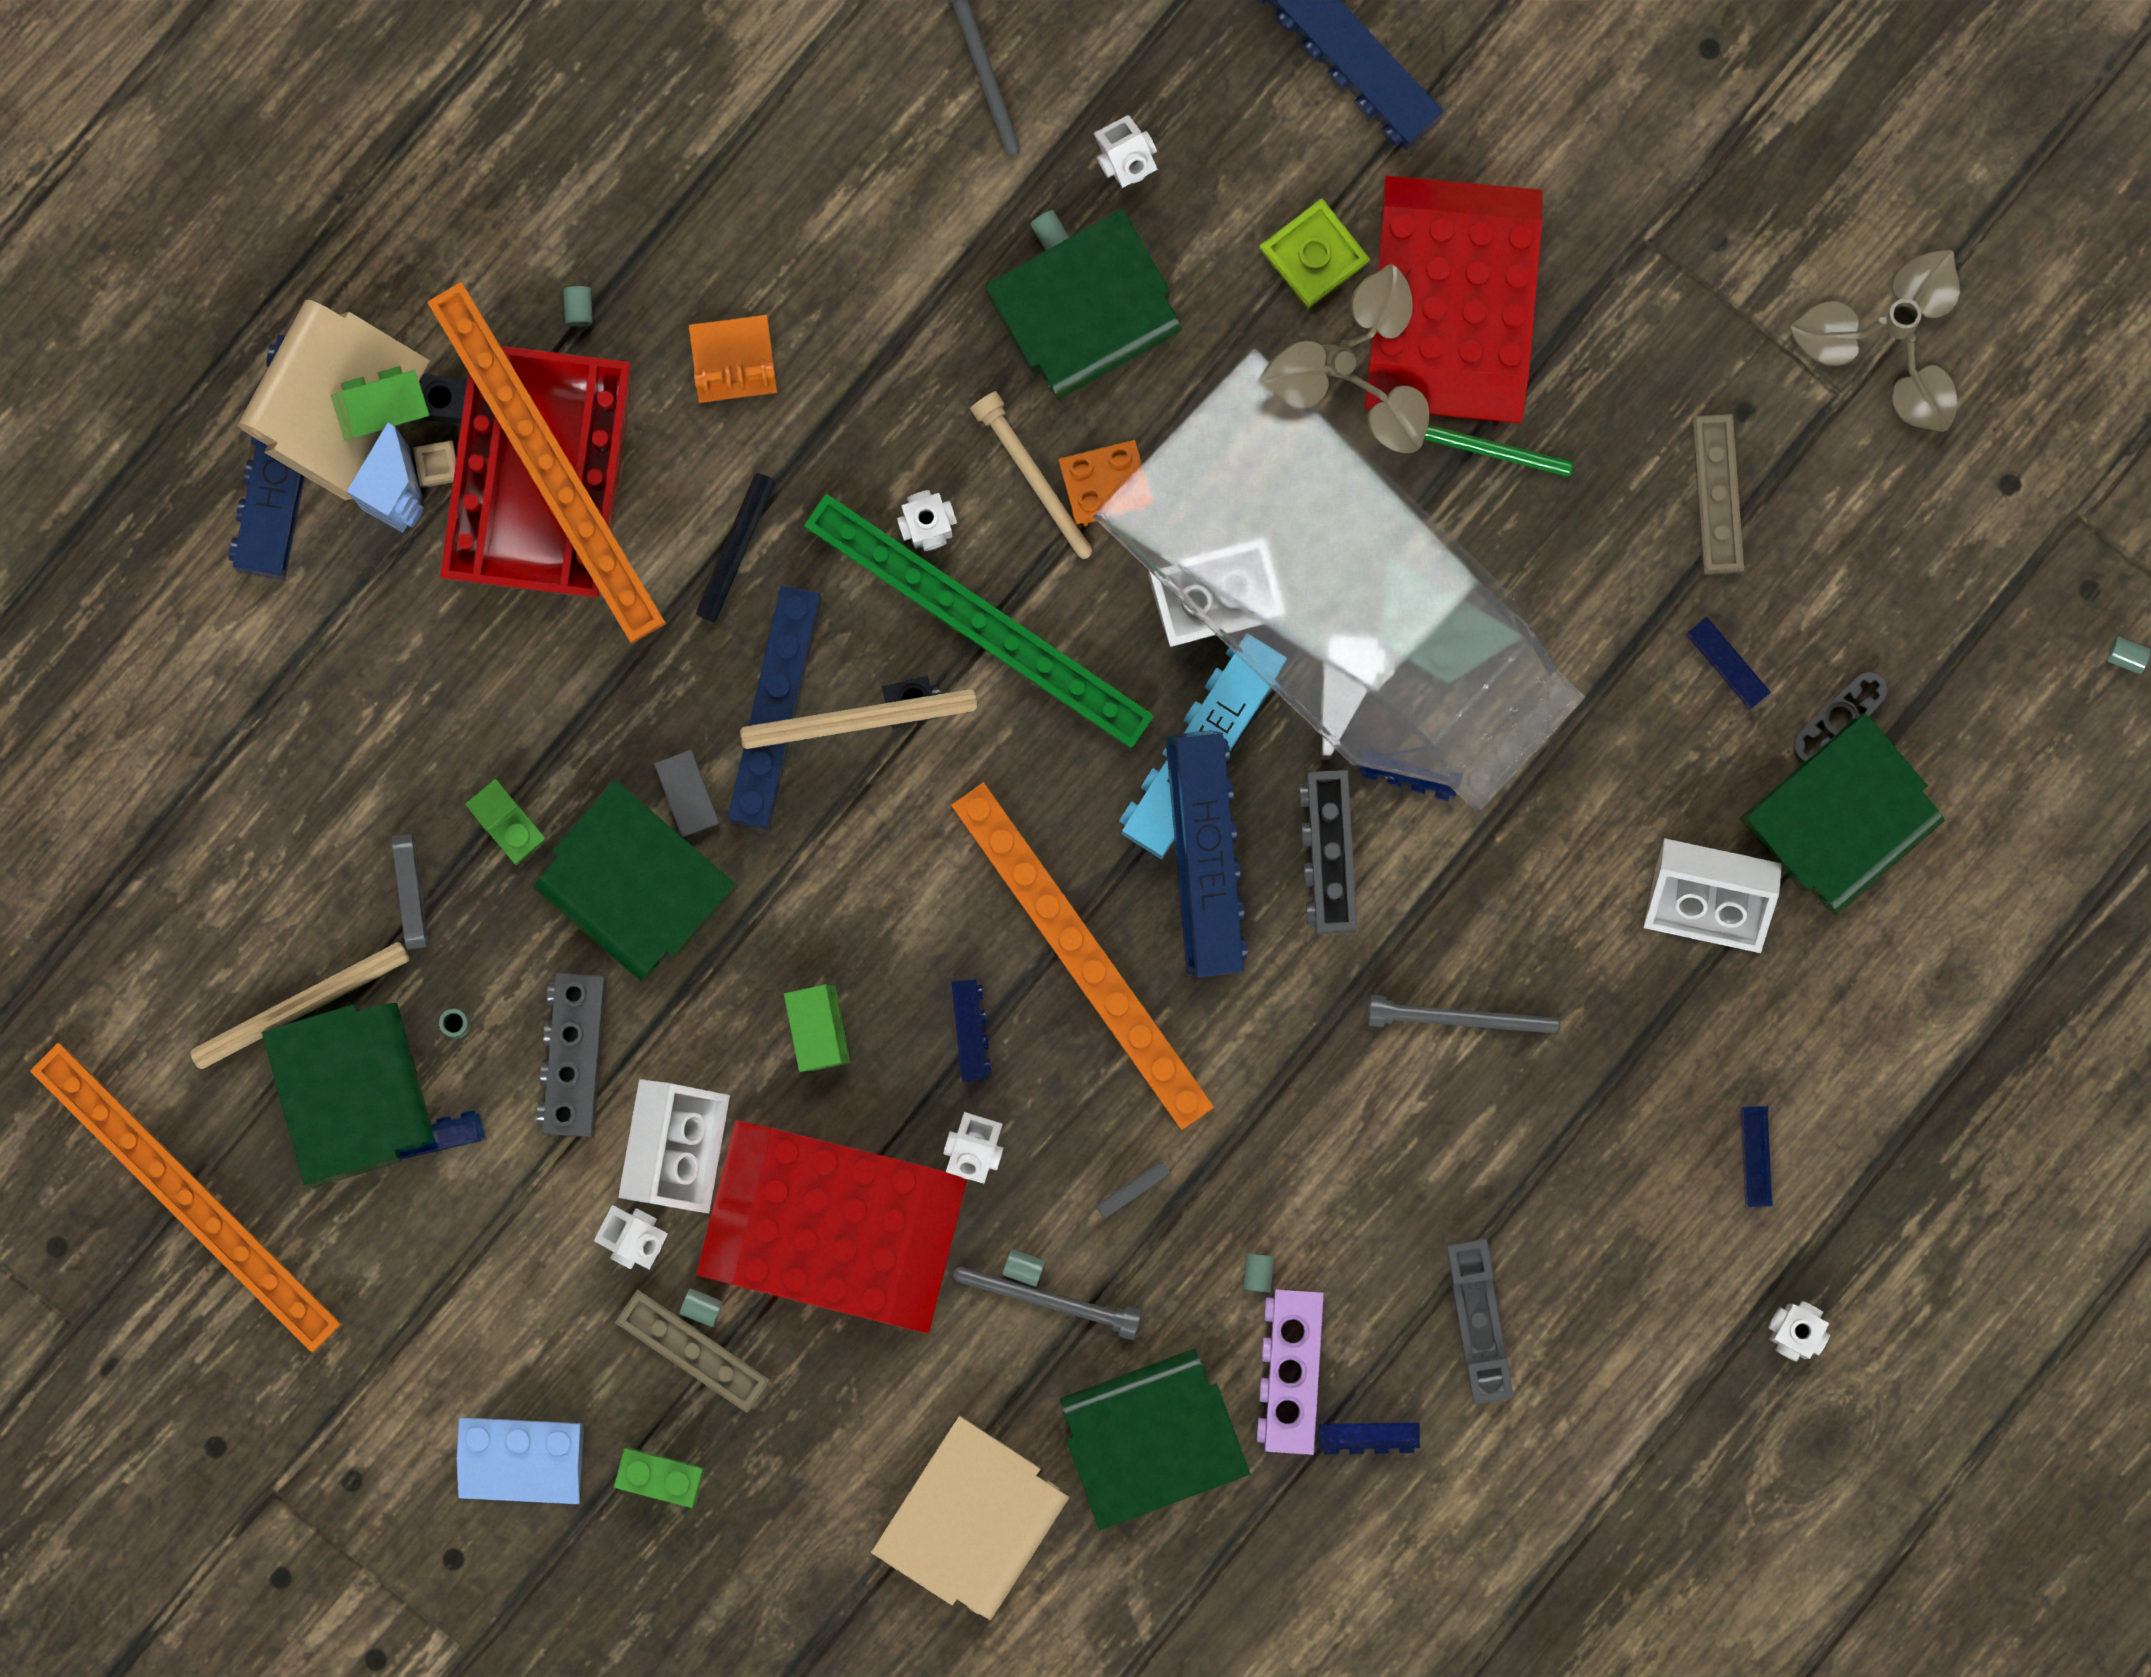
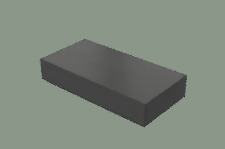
M692 750L654 763L683 839L720 825Z
M1158 1162L1097 1204L1098 1211L1105 1220L1166 1178L1171 1172L1164 1162Z

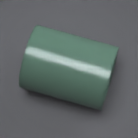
M1054 210L1040 215L1030 223L1045 251L1070 238Z
M586 286L564 288L565 325L577 327L593 324L591 288Z
M2116 636L2109 650L2107 662L2141 675L2149 660L2151 649Z
M449 1009L441 1015L439 1026L445 1035L459 1039L469 1033L471 1021L464 1012L458 1009ZM460 1015L463 1019V1026L458 1032L451 1033L448 1030L447 1022L450 1017Z
M1011 1249L1002 1275L1036 1287L1045 1260Z
M1246 1254L1243 1290L1271 1293L1274 1256Z
M690 1288L679 1314L714 1327L724 1301Z

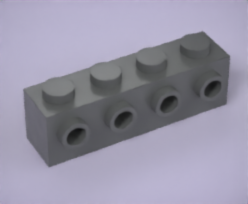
M1348 770L1308 772L1306 783H1299L1300 807H1308L1309 823H1301L1303 847L1310 846L1311 862L1304 863L1305 887L1312 886L1313 902H1306L1307 926H1315V935L1355 933L1357 931Z
M556 973L555 982H548L547 1005L553 1006L552 1022L545 1021L543 1045L550 1046L549 1061H542L540 1070V1085L546 1086L545 1102L539 1101L537 1107V1125L543 1126L542 1133L594 1138L607 979L604 976Z

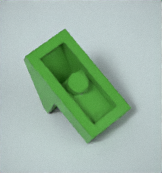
M497 779L493 780L465 804L515 865L519 864L547 840Z

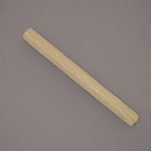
M969 689L746 726L741 728L740 737L743 748L750 749L972 712L977 709V700L974 690Z
M396 942L193 1048L190 1051L191 1058L198 1068L204 1069L263 1038L261 1032L290 1024L409 961L408 953L400 942Z

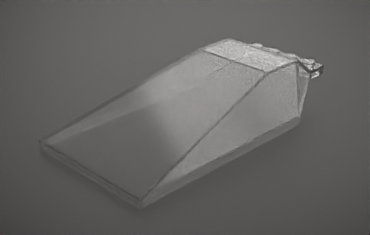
M1254 348L1093 517L1352 765H1360L1449 785L1478 813L1583 701L1585 696L1556 669L1514 596L1315 405L1309 408L1292 407L1258 383L1261 374L1270 362Z

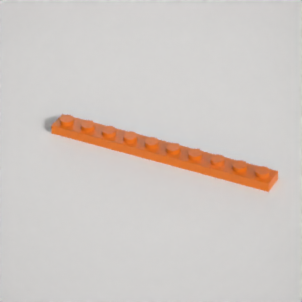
M460 282L427 302L631 644L665 625L664 619L463 283Z
M984 782L951 805L953 810L1181 1131L1213 1109V1104Z
M57 1043L30 1070L311 1353H314L342 1325L61 1043Z

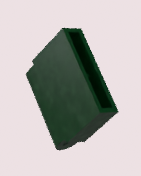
M1123 208L985 285V293L1031 373L1040 371L1047 387L1058 401L1182 331L1175 312L1166 300L1169 297L1170 289Z
M1867 713L1859 714L1824 746L1819 748L1808 760L1804 761L1739 818L1777 863L1782 864L1781 868L1801 891L1811 890L1822 904L1836 916L1945 821L1940 811L1923 792L1928 785Z
M615 779L553 849L552 852L557 858L543 872L533 889L635 978L643 982L658 968L668 954L673 958L680 954L738 886Z
M398 1003L382 1004L361 1011L355 1005H350L261 1032L302 1182L305 1187L313 1189L402 1162L400 1154L436 1142Z
M1195 1348L1059 1398L1064 1410L1062 1413L1066 1424H1069L1073 1435L1066 1438V1442L1099 1531L1251 1475L1218 1384L1209 1385L1202 1359H1199Z

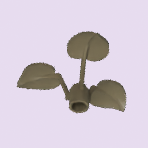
M1952 250L1927 253L1904 265L1898 271L1893 282V294L1897 301L1892 304L1887 317H1880L1877 322L1863 331L1857 332L1859 318L1855 311L1848 305L1836 301L1824 302L1812 307L1800 319L1791 324L1792 336L1800 349L1815 361L1830 366H1840L1853 361L1859 352L1857 339H1864L1882 327H1885L1888 334L1893 338L1905 339L1907 341L1908 372L1911 377L1900 379L1894 386L1891 400L1895 412L1904 422L1915 427L1939 432L1950 428L1957 410V394L1951 377L1936 365L1926 366L1917 373L1914 345L1916 336L1914 332L1921 320V315L1927 318H1938L1947 315L1957 304L1960 295V283Z
M1388 264L1382 270L1364 279L1354 291L1351 299L1352 316L1359 326L1369 328L1366 333L1350 340L1344 339L1340 346L1333 344L1321 346L1312 341L1296 342L1280 352L1268 364L1261 374L1258 383L1292 407L1309 408L1316 405L1325 396L1329 384L1327 376L1344 378L1346 381H1351L1382 401L1374 405L1367 416L1368 426L1374 438L1383 446L1393 451L1413 453L1421 448L1429 423V407L1425 397L1416 388L1409 386L1395 387L1387 397L1383 391L1353 374L1356 367V357L1351 350L1352 346L1373 338L1376 332L1386 338H1395L1407 327L1412 315L1413 302L1409 284L1401 271L1396 266Z

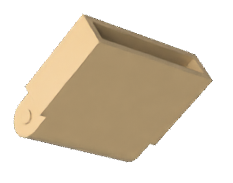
M305 300L243 413L238 426L247 434L266 444L267 447L264 453L340 498L344 500L352 499L347 490L383 430L344 441L331 394L343 391L340 383L364 377L366 384L378 381L379 376L377 372L401 366L402 373L416 370L418 380H420L430 360L350 312L339 315L317 302Z
M959 1416L871 1553L953 1606L956 1599H958L973 1612L991 1620L1070 1497L1060 1491V1488L1050 1481L1047 1482L1037 1475L1041 1469L1039 1466L962 1416Z

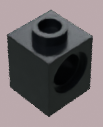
M422 374L420 387L429 416L421 419L461 424L467 380ZM441 390L451 392L452 399L448 406L444 408L432 406V398L435 393Z
M928 675L882 686L885 703L902 701L906 694L914 691L921 693L924 697L940 694L938 683L930 685ZM938 717L891 725V728L896 729L937 719Z

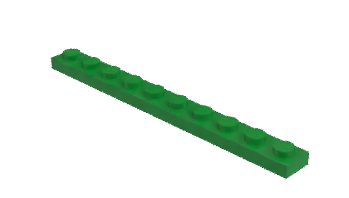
M827 493L805 523L804 528L1131 750L1153 720L1154 715Z

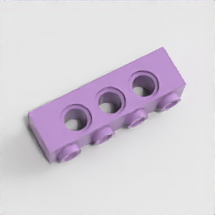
M1274 1290L1273 1298L1266 1297L1265 1321L1272 1322L1271 1338H1263L1262 1362H1269L1268 1378H1261L1259 1402H1267L1266 1419L1258 1418L1257 1442L1264 1443V1451L1314 1455L1324 1293ZM1290 1319L1299 1321L1303 1326V1336L1296 1343L1286 1342L1281 1335L1282 1325ZM1286 1360L1296 1361L1301 1368V1375L1294 1383H1285L1279 1377V1366ZM1284 1400L1293 1401L1299 1411L1296 1420L1289 1424L1281 1423L1276 1417V1408Z

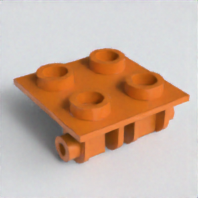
M767 315L689 325L695 370L694 379L699 403L777 393Z
M1135 440L1058 459L1072 507L1075 525L1083 523L1085 527L1088 526V523L1102 520L1103 517H1106V520L1109 521L1111 520L1110 516L1115 514L1118 515V518H1121L1123 512L1125 514L1138 510L1145 512V507L1153 505Z

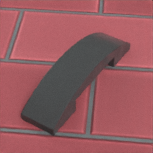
M1487 1239L1447 1245L1453 1294L1473 1403L1475 1405L1514 1398L1499 1320Z

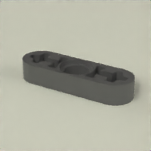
M1871 672L1863 673L1854 679L1796 736L1793 742V752L1796 758L1803 763L1814 754L1812 752L1806 755L1803 752L1806 746L1803 738L1806 736L1812 740L1822 731L1815 726L1818 722H1821L1824 730L1831 736L1836 735L1840 731L1832 727L1829 722V714L1832 709L1843 708L1847 710L1851 720L1859 715L1856 707L1844 700V697L1848 694L1853 701L1862 692V688L1859 686L1861 682L1866 685L1873 682L1877 686L1874 693L1878 698L1874 701L1869 697L1858 706L1865 711L1863 714L1867 713L1869 716L1883 703L1887 696V685L1884 679L1878 674ZM1826 737L1819 744L1818 749L1830 740L1829 737Z
M413 833L392 836V846L407 950L428 947V932L415 837Z

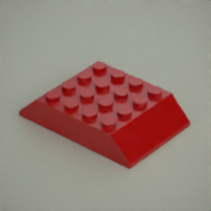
M1385 175L1376 272L1382 270L1388 264L1396 266L1409 284L1413 308L1407 327L1397 337L1386 338L1376 332L1374 337L1370 339L1367 382L1383 391L1387 397L1398 386L1416 388L1425 397L1429 407V415L1522 424L1529 378L1542 229V190ZM1366 391L1364 409L1370 410L1374 405L1382 401L1377 396Z
M500 346L612 532L629 411L631 363ZM468 371L440 578L599 598L601 592Z
M735 1120L696 1276L929 1334L968 1179L934 1168Z

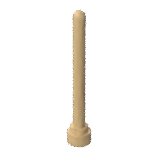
M994 391L976 402L970 410L978 422L983 421L986 426L991 425L1076 554L1082 559L1090 557L1092 554L1091 546L1004 418L1006 412L1002 407L1005 404L998 393Z

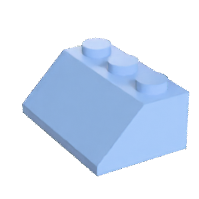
M387 423L348 488L347 493L362 510L403 533L407 525L413 527L420 518L424 509L420 505L423 497L410 447L395 426Z
M459 1418L457 1443L459 1498L580 1504L584 1423Z

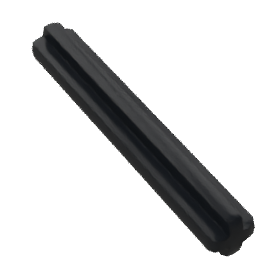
M756 473L752 479L696 610L697 616L706 621L715 622L719 616L774 487V480L769 476Z

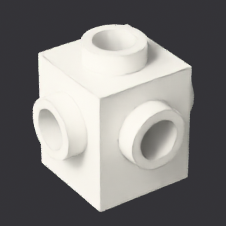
M1129 115L1094 133L1102 151V154L1097 156L1103 172L1107 178L1114 175L1122 188L1131 183L1141 181L1146 175L1157 170L1152 158V154L1156 153L1157 150L1147 131L1142 133Z
M929 490L907 497L908 503L901 505L904 516L897 518L904 541L912 539L914 548L923 547L924 551L933 550L947 544L946 539L952 537L950 525L957 524L950 501L942 503L940 494L931 495ZM931 512L934 515V520L930 524H922L919 521V515Z
M964 1112L958 1133L950 1131L943 1154L951 1156L946 1172L984 1184L989 1168L997 1171L1004 1147L996 1145L1002 1123Z
M612 1205L594 1241L613 1251L610 1259L632 1269L634 1263L650 1269L668 1233L654 1226L657 1218L637 1208L631 1215Z
M1801 1301L1799 1306L1787 1304L1785 1309L1780 1307L1769 1325V1329L1773 1330L1769 1340L1778 1344L1775 1351L1797 1362L1799 1357L1810 1359L1813 1353L1819 1356L1830 1337V1334L1825 1332L1829 1323L1820 1319L1823 1312L1804 1301ZM1801 1323L1805 1324L1809 1329L1805 1339H1799L1795 1334L1796 1326Z

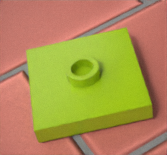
M1322 198L1259 246V249L1307 310L1370 262V258Z

